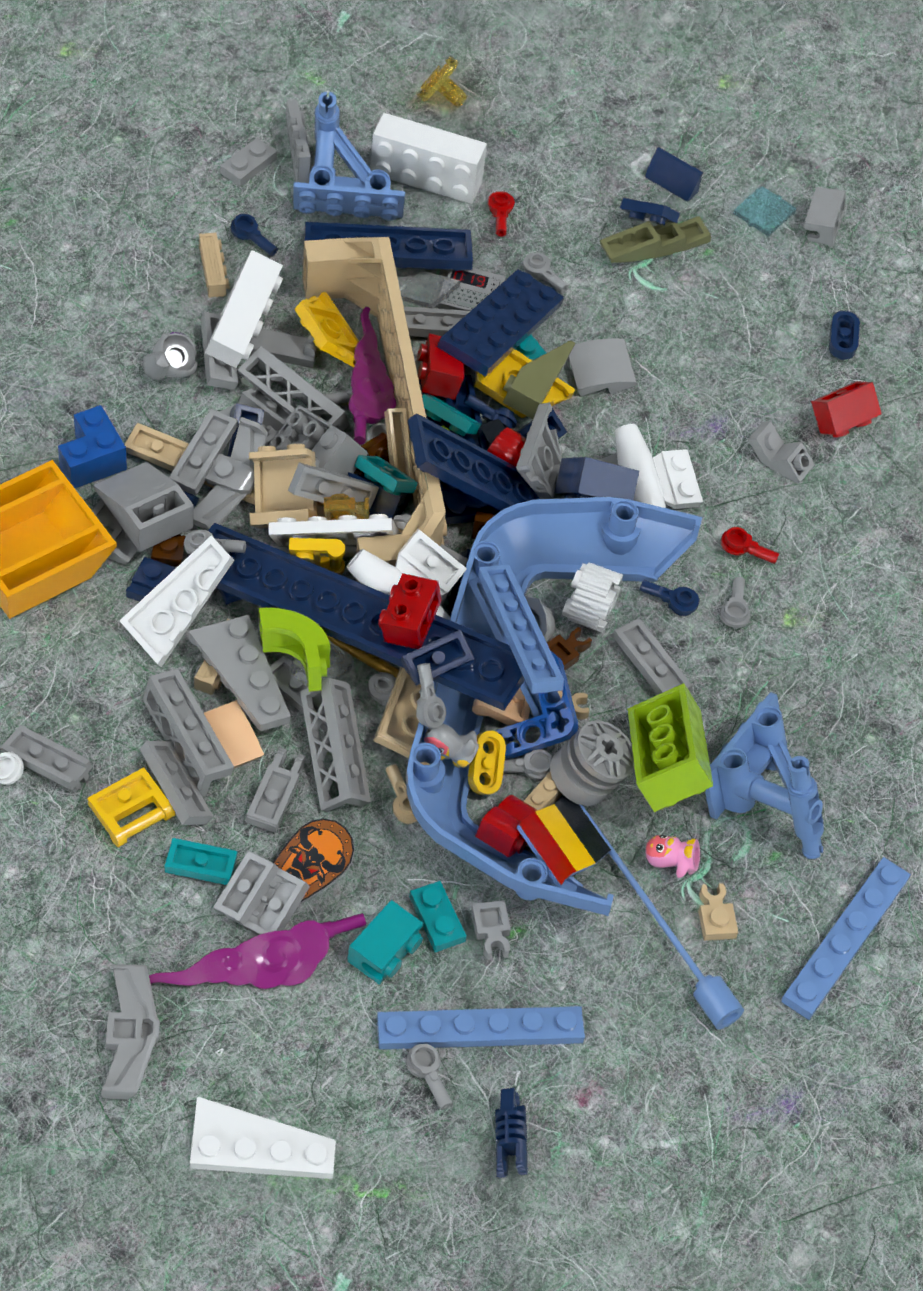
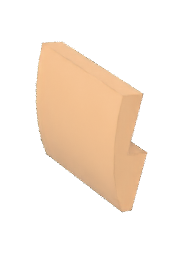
M237 700L204 712L206 719L234 768L264 756L259 741Z

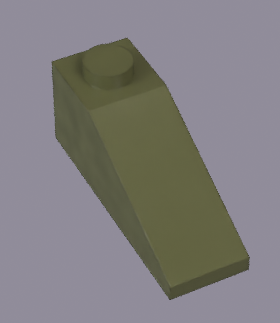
M570 340L522 366L517 376L511 374L503 390L508 392L503 403L534 419L538 405L542 404L567 361L575 342Z

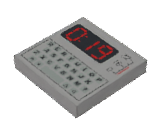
M475 268L460 271L450 269L438 302V309L471 311L506 280V276Z

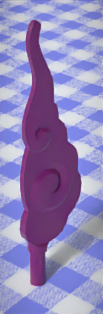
M365 306L360 314L363 337L356 345L354 351L356 363L351 373L353 394L348 404L349 410L354 416V441L359 445L366 442L367 423L377 424L381 419L385 418L384 412L387 409L396 408L394 386L386 375V367L380 359V353L377 349V336L369 319L371 309L368 306Z
M360 913L333 922L318 923L314 920L304 921L293 926L290 930L260 934L241 943L236 948H222L210 952L184 971L149 975L150 983H168L182 986L199 985L205 982H227L236 986L250 983L260 989H270L279 985H298L310 978L318 963L326 956L329 950L330 938L340 933L366 926L364 914Z

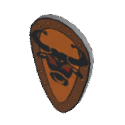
M324 818L313 820L299 828L282 848L273 863L278 868L305 881L310 886L300 902L302 904L330 887L346 873L352 865L355 854L354 840L347 828L335 820Z

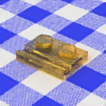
M334 494L331 497H324V517L327 520H339V516L353 515L357 519H369V498H364V502H355V497H349L345 494Z

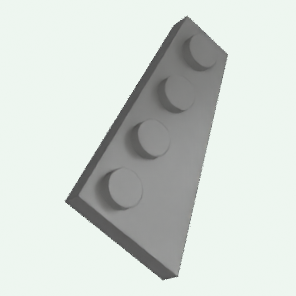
M249 615L188 631L189 640L201 650L205 661L209 666L214 667L220 675L222 683L227 689L230 688L237 697L238 704L260 732L290 723V713Z

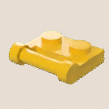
M289 538V554L339 575L344 573L345 562L342 557L345 554V544L341 540ZM321 554H328L329 557L321 556Z
M144 767L87 798L89 807L118 848L128 842L127 839L162 819L167 821L176 815L169 800ZM152 802L157 807L122 827L117 823Z

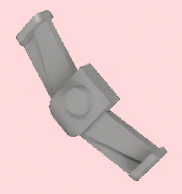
M240 417L231 458L219 453L205 477L207 483L214 486V488L195 507L193 514L194 525L207 530L214 523L220 525L246 495L252 492L255 486L254 462L249 459V452H258V447L265 446L268 431L259 423Z
M112 964L121 1012H108L105 1045L106 1050H116L105 1084L102 1087L101 1095L104 1099H131L138 1092L152 1049L159 1041L160 1020L157 1018L147 965Z

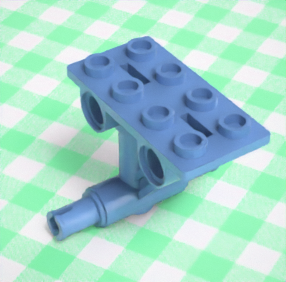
M327 92L321 93L318 99L319 104L315 109L314 135L316 147L314 166L311 168L309 183L294 182L293 209L306 214L320 211L332 216H339L344 213L353 214L358 218H367L369 216H379L385 220L403 218L405 191L390 190L389 175L383 170H370L339 127L340 111L336 105L337 99L335 94L330 92L329 97H327ZM335 149L356 178L335 176L336 170L333 168Z
M770 692L763 701L758 703L754 713L746 722L740 725L738 732L729 743L722 747L720 754L710 764L713 787L705 790L706 802L710 817L717 819L725 809L735 813L750 811L754 807L755 801L791 814L795 834L802 841L803 855L809 859H816L821 856L820 853L823 854L821 835L824 832L822 819L823 803L819 800L817 782L810 775L808 759L803 756L791 758L788 752L783 717L779 709L777 694ZM765 769L777 770L785 788L764 780L761 773Z

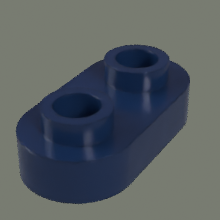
M839 311L833 315L830 324L829 351L834 357L841 360L853 358L859 345L860 320L854 313Z

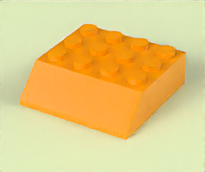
M53 460L0 484V607L7 617L11 619L91 579L117 547L116 541Z

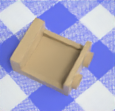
M289 444L286 450H276L275 446L258 447V452H249V459L254 462L255 513H250L251 526L259 529L269 528V522H278L279 518L289 517L295 518L296 521H308L309 517L317 516V501L293 495L288 491L299 462L316 467L315 452L305 448L304 444Z

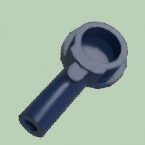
M249 214L237 215L231 222V233L238 239L253 241L268 255L274 256L278 248L261 235L255 218Z
M468 394L463 401V404L482 414V418L487 422L499 419L505 428L511 429L517 425V419L514 417L513 412L508 409L498 408V410H494L471 394Z
M646 580L642 581L639 591L662 599L663 602L668 603V608L672 609L677 615L688 616L696 611L699 606V596L690 588L678 587L670 590Z

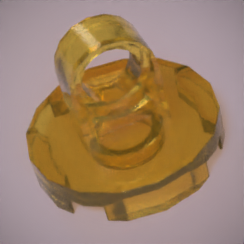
M450 55L445 59L446 64L442 68L438 66L421 85L422 90L416 93L423 102L427 101L437 90L457 108H460L467 100L468 96L449 78L459 64Z

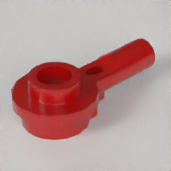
M504 191L494 192L488 198V207L493 217L496 218V235L500 237L507 234V217L515 205L513 196Z
M740 527L728 529L721 537L720 543L722 548L732 555L749 553L772 564L776 563L779 553L760 546L758 542L753 541L752 535Z

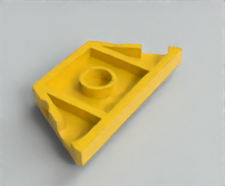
M322 292L318 298L312 296L309 300H302L294 310L300 317L302 326L314 338V344L320 350L354 367L356 363L354 351L359 340L326 292Z
M515 349L486 377L476 371L475 387L521 418L527 417L503 403L508 393L503 388L511 374L517 376L521 367L532 360ZM557 377L543 403L550 402L551 406L568 400L573 396L576 389Z

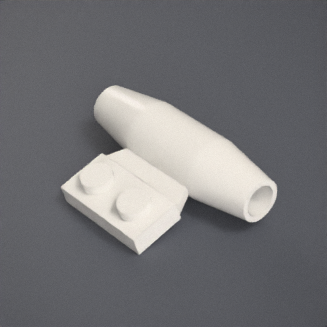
M636 424L623 425L615 430L618 465L639 470L634 501L666 508V505H668L672 509L699 507L703 503L687 449L662 451L655 457H652Z
M419 529L414 532L398 552L395 567L364 549L358 551L347 566V569L361 584L390 595L393 585L398 584L402 573L439 581L440 593L443 595L450 591L467 570L466 567ZM439 605L436 615L450 620L451 617Z

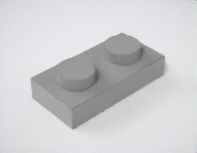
M256 138L221 164L220 174L241 187L277 159V151Z

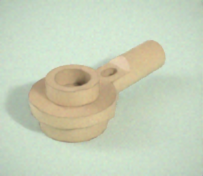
M396 764L390 765L386 768V773L397 796L392 807L393 813L402 823H415L417 819L413 815L403 777Z

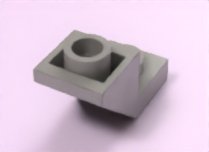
M771 421L762 422L748 438L761 463L795 483H800L815 465L803 443L784 444Z

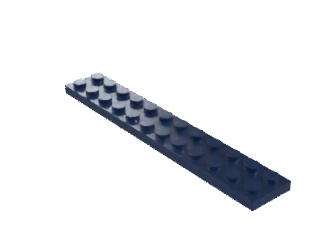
M214 523L208 530L212 533L214 539L246 541L245 553L227 552L234 561L216 588L262 608H280L300 613L316 622L326 635L400 667H403L400 658L417 650L384 642L382 628H379L378 622L381 611L387 609L389 605L390 595L217 523ZM435 615L422 647L461 630L474 659L433 678V681L505 711L525 681L510 646Z

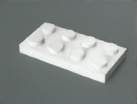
M373 514L369 516V519H357L353 515L339 516V520H327L325 517L313 516L309 517L308 521H296L295 518L285 517L279 518L278 522H269V536L278 546H289V538L339 539L345 545H357V538L401 534L392 518H388L384 514Z

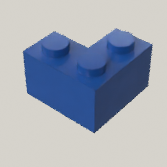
M102 405L74 414L76 439L58 445L60 470L72 486L78 488L127 470L126 446Z

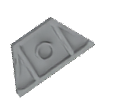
M550 402L538 405L516 466L517 471L540 499L553 498L562 459L556 429L550 430L547 422L549 413L552 411Z

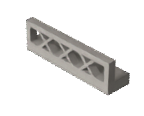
M262 346L237 370L239 375L287 413L291 414L295 411V408L292 406V398H297L308 406L305 409L313 414H318L339 430L344 431L349 426L343 409ZM257 364L258 368L266 373V375L253 376L249 371ZM271 381H276L287 391H272Z
M179 669L149 676L143 701L165 741L172 743L198 791L204 797L207 795L211 781L232 775L234 766Z
M327 678L321 681L322 691L309 692L308 688L300 691L320 809L325 812L344 804L362 807L371 803L350 684L333 678ZM321 693L323 701L317 711L314 709L312 697ZM325 721L328 731L324 740L319 739L318 731L322 722ZM330 751L332 752L333 762L329 770H326L324 759L327 752ZM333 781L338 784L339 796L330 800L329 789Z

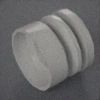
M599 720L587 722L552 756L550 763L551 777L557 789L569 800L585 806L599 804L635 768L632 744L628 737L614 725Z

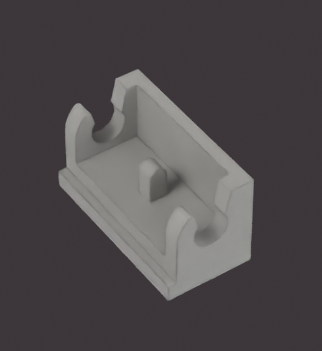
M816 187L804 222V229L817 231L819 235L808 234L807 240L828 244V247L834 246L845 213L846 191Z

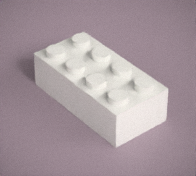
M383 113L373 133L370 170H383L389 175L390 180L472 204L482 183L487 143Z

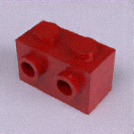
M429 333L426 343L420 344L417 354V360L421 361L418 379H421L422 392L455 400L464 380V363L437 347L442 336Z
M856 381L811 401L820 434H831L834 438L849 434V429L853 427L869 425L872 423L873 418L882 414L873 382Z
M402 573L398 584H394L391 589L389 605L387 609L381 611L378 625L379 628H382L384 642L419 649L424 643L442 601L439 581Z

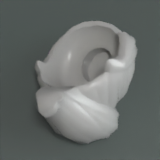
M162 333L161 338L153 348V352L147 354L143 359L144 373L156 381L165 377L182 378L195 373L198 365L196 361V347L193 341L182 333Z

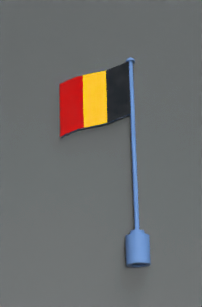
M563 796L555 804L530 813L517 826L518 831L536 857L546 865L547 873L557 887H560L569 877L593 867L609 853L699 980L695 985L696 990L693 996L715 1028L723 1029L741 1017L744 1008L722 977H713L712 975L704 977L583 805L576 804Z

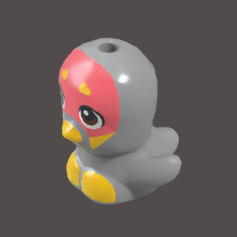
M444 723L438 728H428L424 736L425 743H431L440 750L441 760L451 758L454 766L458 768L467 767L479 748L475 731H470L466 735H458L452 727Z

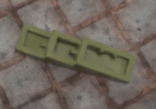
M697 216L679 224L666 222L665 226H652L651 222L648 221L601 239L600 245L611 263L632 262L658 258L711 242V234L700 216Z

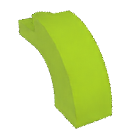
M259 608V630L263 652H282L294 656L304 666L309 692L322 691L321 677H327V668H330V642L324 630L312 619L300 613L280 608Z

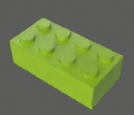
M685 683L627 709L636 784L654 812L665 807H671L683 799L695 794H701L706 789L713 787L701 710Z

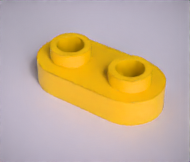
M485 731L477 734L479 748L469 764L468 771L469 787L478 795H489L499 790L503 779L506 753L504 738L496 731ZM484 743L488 745V753L483 750ZM481 774L485 778L484 785L479 780Z

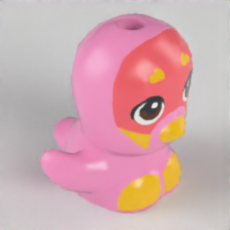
M656 835L647 843L645 855L653 867L666 868L676 866V876L682 878L687 872L691 875L698 870L700 862L698 839H690L686 842H681L677 837Z

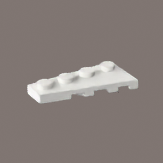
M210 536L119 620L159 666H163L234 559Z
M197 1096L190 1169L333 1179L336 1140Z

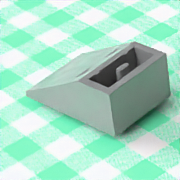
M300 405L290 414L286 423L268 445L275 446L276 450H286L289 444H304L305 448L315 452L316 467L349 476L348 472L354 473L357 467L354 465L358 455H368V452L348 434Z
M144 462L93 485L97 494L139 552L193 528L194 505L175 481L148 462Z

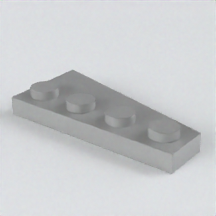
M297 99L286 100V125L295 182L309 183L311 156L310 149H308L307 130H304V111L299 109Z

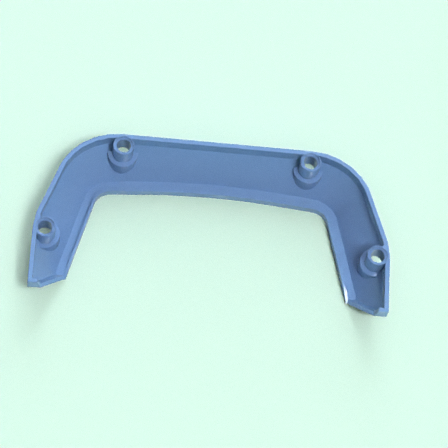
M615 497L536 499L512 505L493 516L478 532L466 564L467 570L463 574L450 621L496 639L468 582L479 576V567L510 564L524 596L528 587L534 581L543 578L573 579L576 571L580 570L582 564H588L589 562L623 574L622 581L646 580L655 582L697 540L702 517ZM433 681L435 695L442 699L446 708V716L443 723L452 727L458 735H466L470 731H475L476 735L479 734L484 716L476 715L472 711L475 698ZM419 722L409 756L406 789L413 815L423 830L436 843L506 887L515 890L516 894L524 900L540 898L609 916L614 895L608 894L607 898L584 888L572 876L565 880L560 887H557L547 873L546 865L536 855L524 850L520 854L516 852L511 857H507L475 837L479 826L474 824L468 817L466 809L469 792V765L465 768H458L454 766L451 758L441 760L440 750L435 745L424 742V736L428 727ZM421 762H427L430 765H423Z

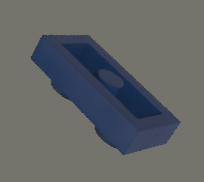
M622 198L620 209L629 213L628 217L630 219L644 222L645 218H648L652 223L665 226L666 222L677 224L680 216L679 212L662 204Z

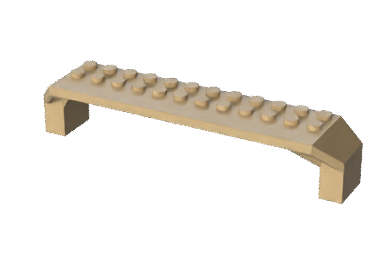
M357 237L304 241L302 281L305 298L308 300L312 296L318 298L322 292H326L331 299L346 298L362 309L368 306L371 309L369 313L376 316L378 320L388 376L394 386L396 408L407 409V423L408 419L416 413L426 418L389 237ZM409 424L408 433L414 480L418 482L415 492L412 493L415 511L401 534L357 538L356 554L361 549H364L394 567L398 552L417 529L439 546L441 544L444 545L443 536H447L446 511L439 479L417 468L413 444L410 439Z

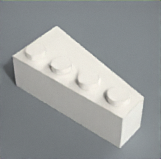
M251 250L234 282V287L229 294L227 303L220 315V320L206 348V354L237 368L241 359L247 361L254 347L249 342L252 336L257 338L264 324L259 319L262 314L267 315L273 303L269 296L271 292L276 294L283 280L282 277L278 276L283 265Z

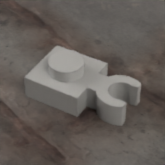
M505 900L472 904L471 913L476 939H486L483 950L485 959L491 960V948L499 947L503 952V957L508 958L510 944L505 937L510 936L511 928Z

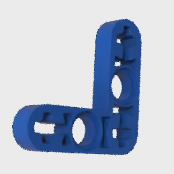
M552 651L551 653L564 678L562 698L559 702L552 704L547 700L548 692L538 693L543 715L496 730L507 741L518 739L521 747L515 742L507 744L505 760L567 741L578 731V720L563 662ZM551 711H560L562 718L569 722V724L565 725L564 732L556 728V726L560 725L559 715L555 712L551 713ZM531 727H538L540 730L539 739L534 743H528L525 739L527 730Z

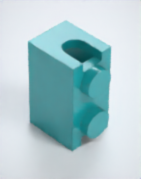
M390 900L351 943L348 952V962L380 985L387 976L392 978L402 965L401 960L408 952L413 954L419 948L423 937H421L418 931L423 927V922L393 900Z

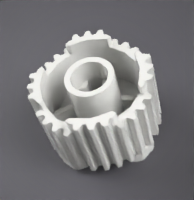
M590 562L588 564L583 563L573 578L571 587L576 590L573 591L571 598L567 599L562 615L567 617L569 621L603 633L608 623L603 620L614 609L620 592V587L615 585H619L622 581L623 574Z

